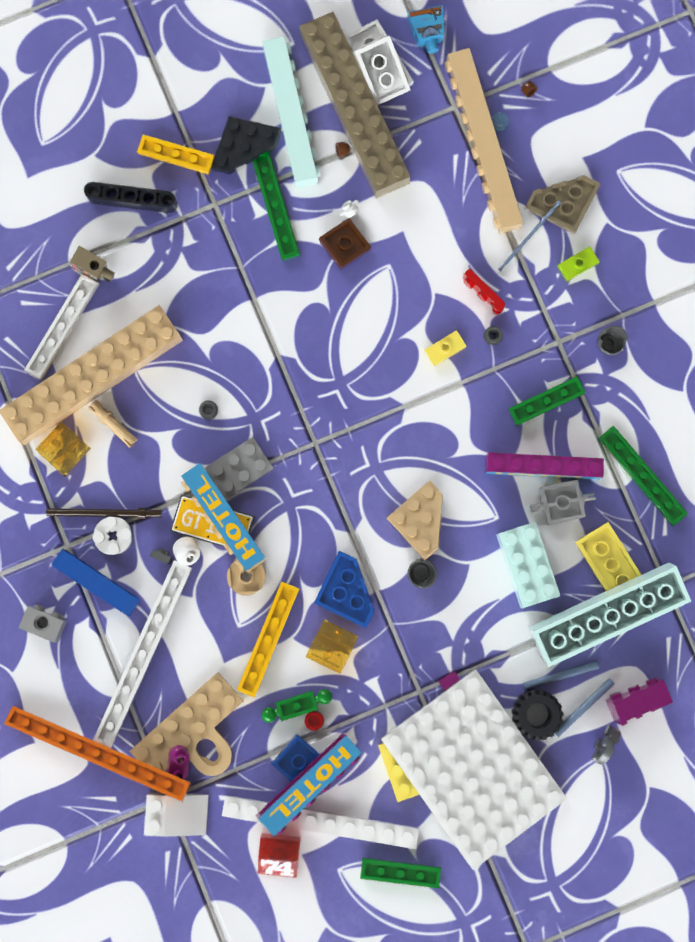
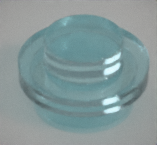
M497 112L491 117L496 131H503L508 127L509 119L506 114Z

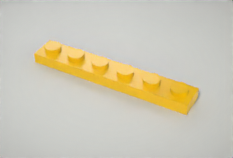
M281 581L237 691L255 698L299 588Z

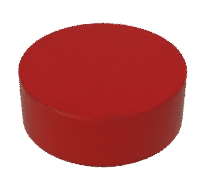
M312 711L307 713L304 722L309 730L317 731L322 728L324 717L319 711Z

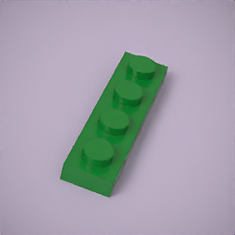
M574 377L510 407L508 411L515 425L518 426L584 395L585 391L578 377Z
M362 857L360 879L439 889L441 867Z

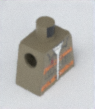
M78 246L70 260L72 269L97 282L101 278L111 282L115 275V272L107 268L105 260L81 246ZM93 266L99 267L97 270L91 269Z

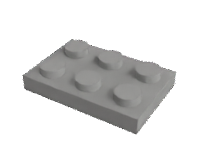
M253 437L205 467L225 500L274 470Z

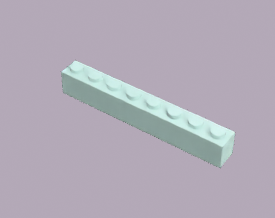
M284 36L262 41L296 188L318 184L317 177H320V170L318 165H314L313 159H316L314 147L310 148L309 142L312 141L311 132L306 130L305 124H308L306 112L302 113L301 110L304 103L302 95L297 93V89H300L298 78L293 76V72L296 71L294 61L290 60L288 55L292 54L290 44L285 42Z

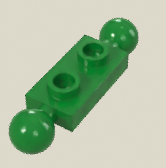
M328 689L320 690L316 696H314L312 690L275 702L277 708H265L261 713V717L266 723H271L279 716L282 722L318 710L317 703L329 704L333 696Z

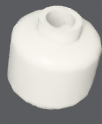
M190 537L180 538L173 545L174 556L181 565H192L200 557V549L195 540Z

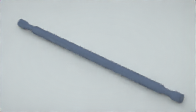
M557 201L555 206L550 209L507 258L504 264L499 267L498 270L500 272L555 211V208L561 204L560 201Z

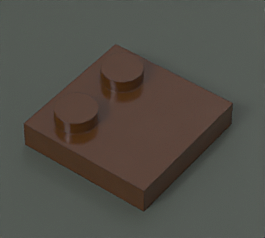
M350 218L319 237V242L340 269H343L371 250L370 244Z

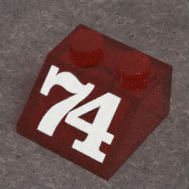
M262 833L260 837L257 874L297 878L301 837L277 834L273 836L272 834Z

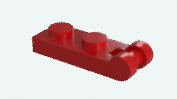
M469 268L463 275L464 284L469 289L473 288L480 300L483 302L487 301L492 306L494 314H501L505 308V302Z

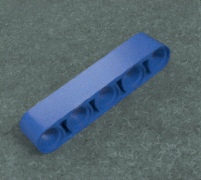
M63 548L51 564L54 568L127 616L132 614L140 602L138 597Z

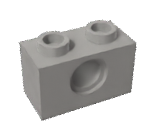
M38 604L27 606L18 628L51 642H59L67 620L63 619L64 615L54 611L52 614L45 611V607ZM43 617L48 620V625L45 628L40 625V620Z

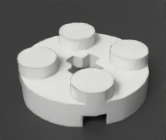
M111 516L101 520L95 527L93 534L96 547L108 555L124 553L130 547L133 538L131 526L125 520ZM116 531L117 540L112 539L110 541L108 534Z

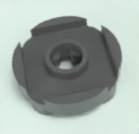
M611 725L606 727L603 738H598L593 747L596 750L591 759L600 765H604L615 751L613 749L614 744H618L621 737V731Z

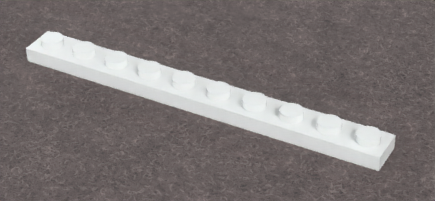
M175 560L173 561L94 736V741L112 748L192 571L191 567L181 565Z
M226 795L222 816L261 823L255 815L269 802ZM304 808L296 820H291L286 825L289 828L416 849L419 828Z

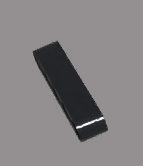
M89 182L84 187L87 199L93 204L172 213L178 207L177 200L170 191L99 182ZM93 190H98L95 196H90ZM110 193H117L114 198H108ZM129 195H135L133 200H127ZM148 197H154L152 202H145ZM167 199L173 200L170 205H164V202Z

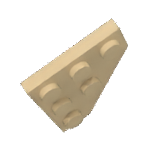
M428 481L387 517V520L424 560L430 557L440 546L443 494L431 481Z

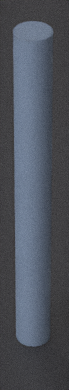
M596 661L523 682V687L525 690L593 671L599 669V664Z
M609 678L559 726L560 730L555 732L556 736L560 737L615 683Z

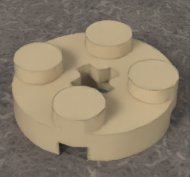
M234 561L227 571V581L233 591L240 595L249 596L261 590L266 580V572L262 564L248 572L252 574V578L245 582V579H241V575L244 574L245 570L240 571Z

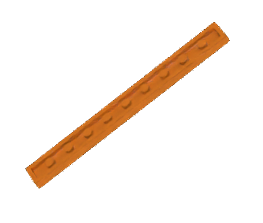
M12 706L4 722L9 727L182 802L191 784L188 781L15 706Z

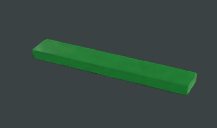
M266 151L259 155L260 158L253 161V165L282 261L298 257L300 253L270 153Z
M614 426L598 438L671 526L676 525L688 514Z

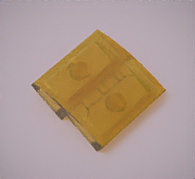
M61 421L35 450L63 476H66L91 448Z
M324 619L306 657L341 674L359 636Z

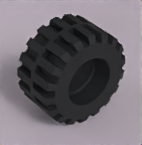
M532 689L531 691H525L523 695L517 697V701H514V708L511 712L513 714L512 720L524 736L537 741L539 739L547 740V737H553L554 733L560 730L559 726L563 724L562 716H564V712L561 710V703L557 701L558 699L544 690ZM535 703L545 705L548 710L547 720L540 726H533L527 721V711Z

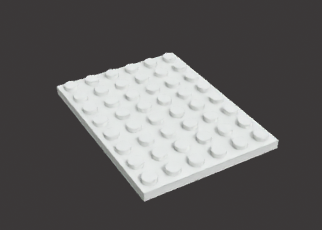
M476 669L380 738L472 870L476 869L567 800L562 790Z

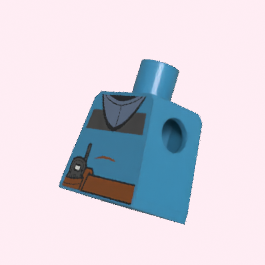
M443 6L408 12L407 23L417 46H426L429 54L436 53L439 50L437 43L443 42L444 38Z

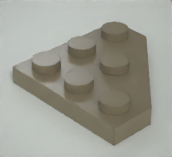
M583 175L570 181L553 184L544 189L534 190L525 209L543 218L555 206L557 201H560L561 204L555 208V211L548 217L547 221L575 234L601 183Z

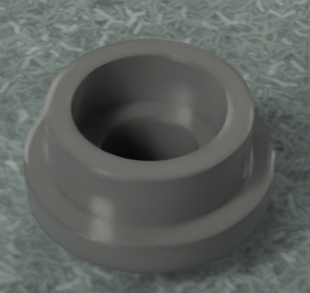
M495 326L488 327L484 332V340L489 345H497L503 338L502 331ZM494 333L496 339H491L490 334Z
M207 400L201 403L199 413L204 419L210 420L217 416L218 407L215 402ZM207 407L212 408V412L209 414L205 412Z

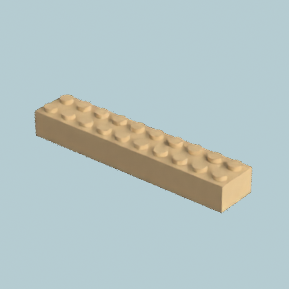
M158 305L0 409V414L18 442L26 445L182 342L183 339L161 306Z

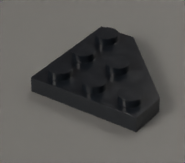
M229 116L211 168L214 171L232 174L240 166L247 165L260 158L259 155L266 151L274 150L282 130L279 127Z

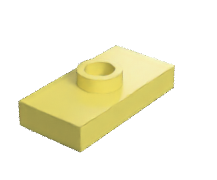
M456 330L426 348L424 352L433 366H436L466 348V344Z

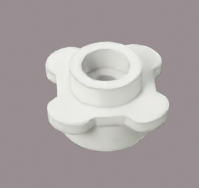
M358 200L345 202L339 214L341 216L345 214L347 218L355 215L359 210L357 207Z

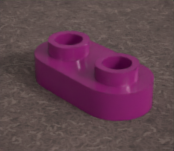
M177 745L169 751L167 773L186 780L188 776L190 758L185 746Z

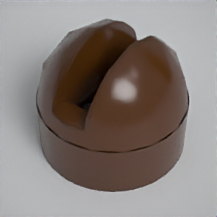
M532 81L524 82L521 87V91L526 98L533 96L538 89Z
M346 142L335 143L338 158L348 155L350 146Z

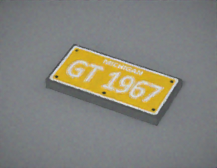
M181 494L170 531L224 547L227 543L223 537L221 539L217 537L213 531L216 528L212 522L208 524L202 515L205 512L201 506L198 508L191 499L192 497ZM233 510L250 535L255 516Z

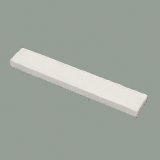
M81 274L24 371L40 380L44 378L99 286L97 281Z

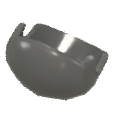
M609 326L604 328L598 335V348L602 353L614 356L624 350L628 336L626 331L620 326Z
M417 559L408 568V579L415 587L429 588L437 579V569L431 561Z

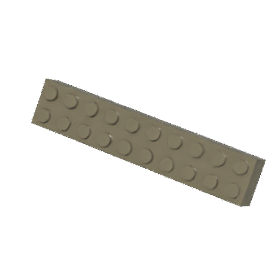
M334 11L300 25L302 41L375 199L410 184V174Z

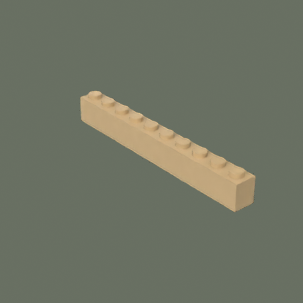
M470 48L449 53L447 61H445V68L447 73L450 72L451 88L457 94L455 96L457 107H461V121L463 125L466 124V137L468 142L471 141L472 157L477 160V173L483 179L482 189L489 199L487 201L488 209L494 215V218H492L494 228L498 229L499 234L520 229L523 220Z

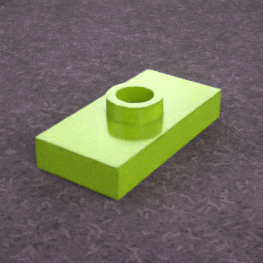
M588 247L558 264L557 267L566 282L596 266L600 261L592 248Z

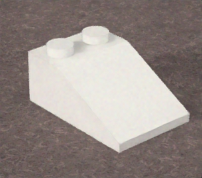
M385 35L352 50L377 105L410 91L390 36Z
M150 791L146 798L144 835L163 837L206 835L209 795L186 793L182 802L161 792Z

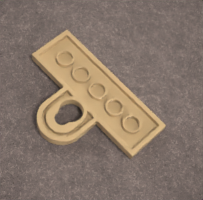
M217 672L134 746L130 753L141 762L162 771H167L169 751L174 746L182 745L189 752V760L201 773L208 776L219 775L229 767L232 761V749L215 727L244 700L223 676ZM210 739L214 742L219 755L217 760L210 761L198 753L197 745L200 740Z

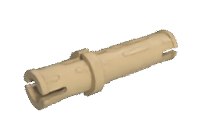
M97 400L88 407L100 419V422L108 426L129 448L138 441L113 416V413L105 409Z

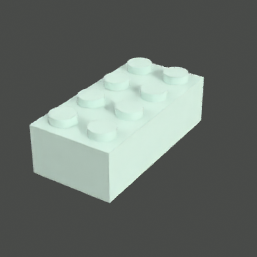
M536 522L496 535L520 608L560 596Z

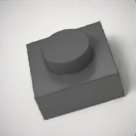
M159 548L158 551L153 549L150 557L166 564H170L173 557L169 556L170 552Z

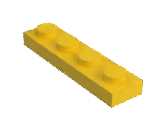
M142 135L137 151L139 155L210 175L215 157L213 154L147 135Z

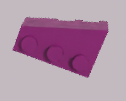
M657 677L645 681L646 685L629 687L628 692L623 694L621 692L611 694L610 699L606 700L614 722L624 726L628 724L627 720L635 717L639 719L643 717L642 714L650 711L654 712L673 703L664 680H657Z

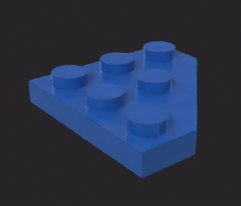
M339 551L314 603L367 628L374 613V608L357 559Z

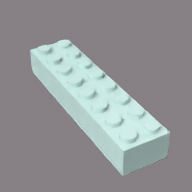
M667 563L530 626L529 629L543 661L550 667L691 602V599L677 566Z

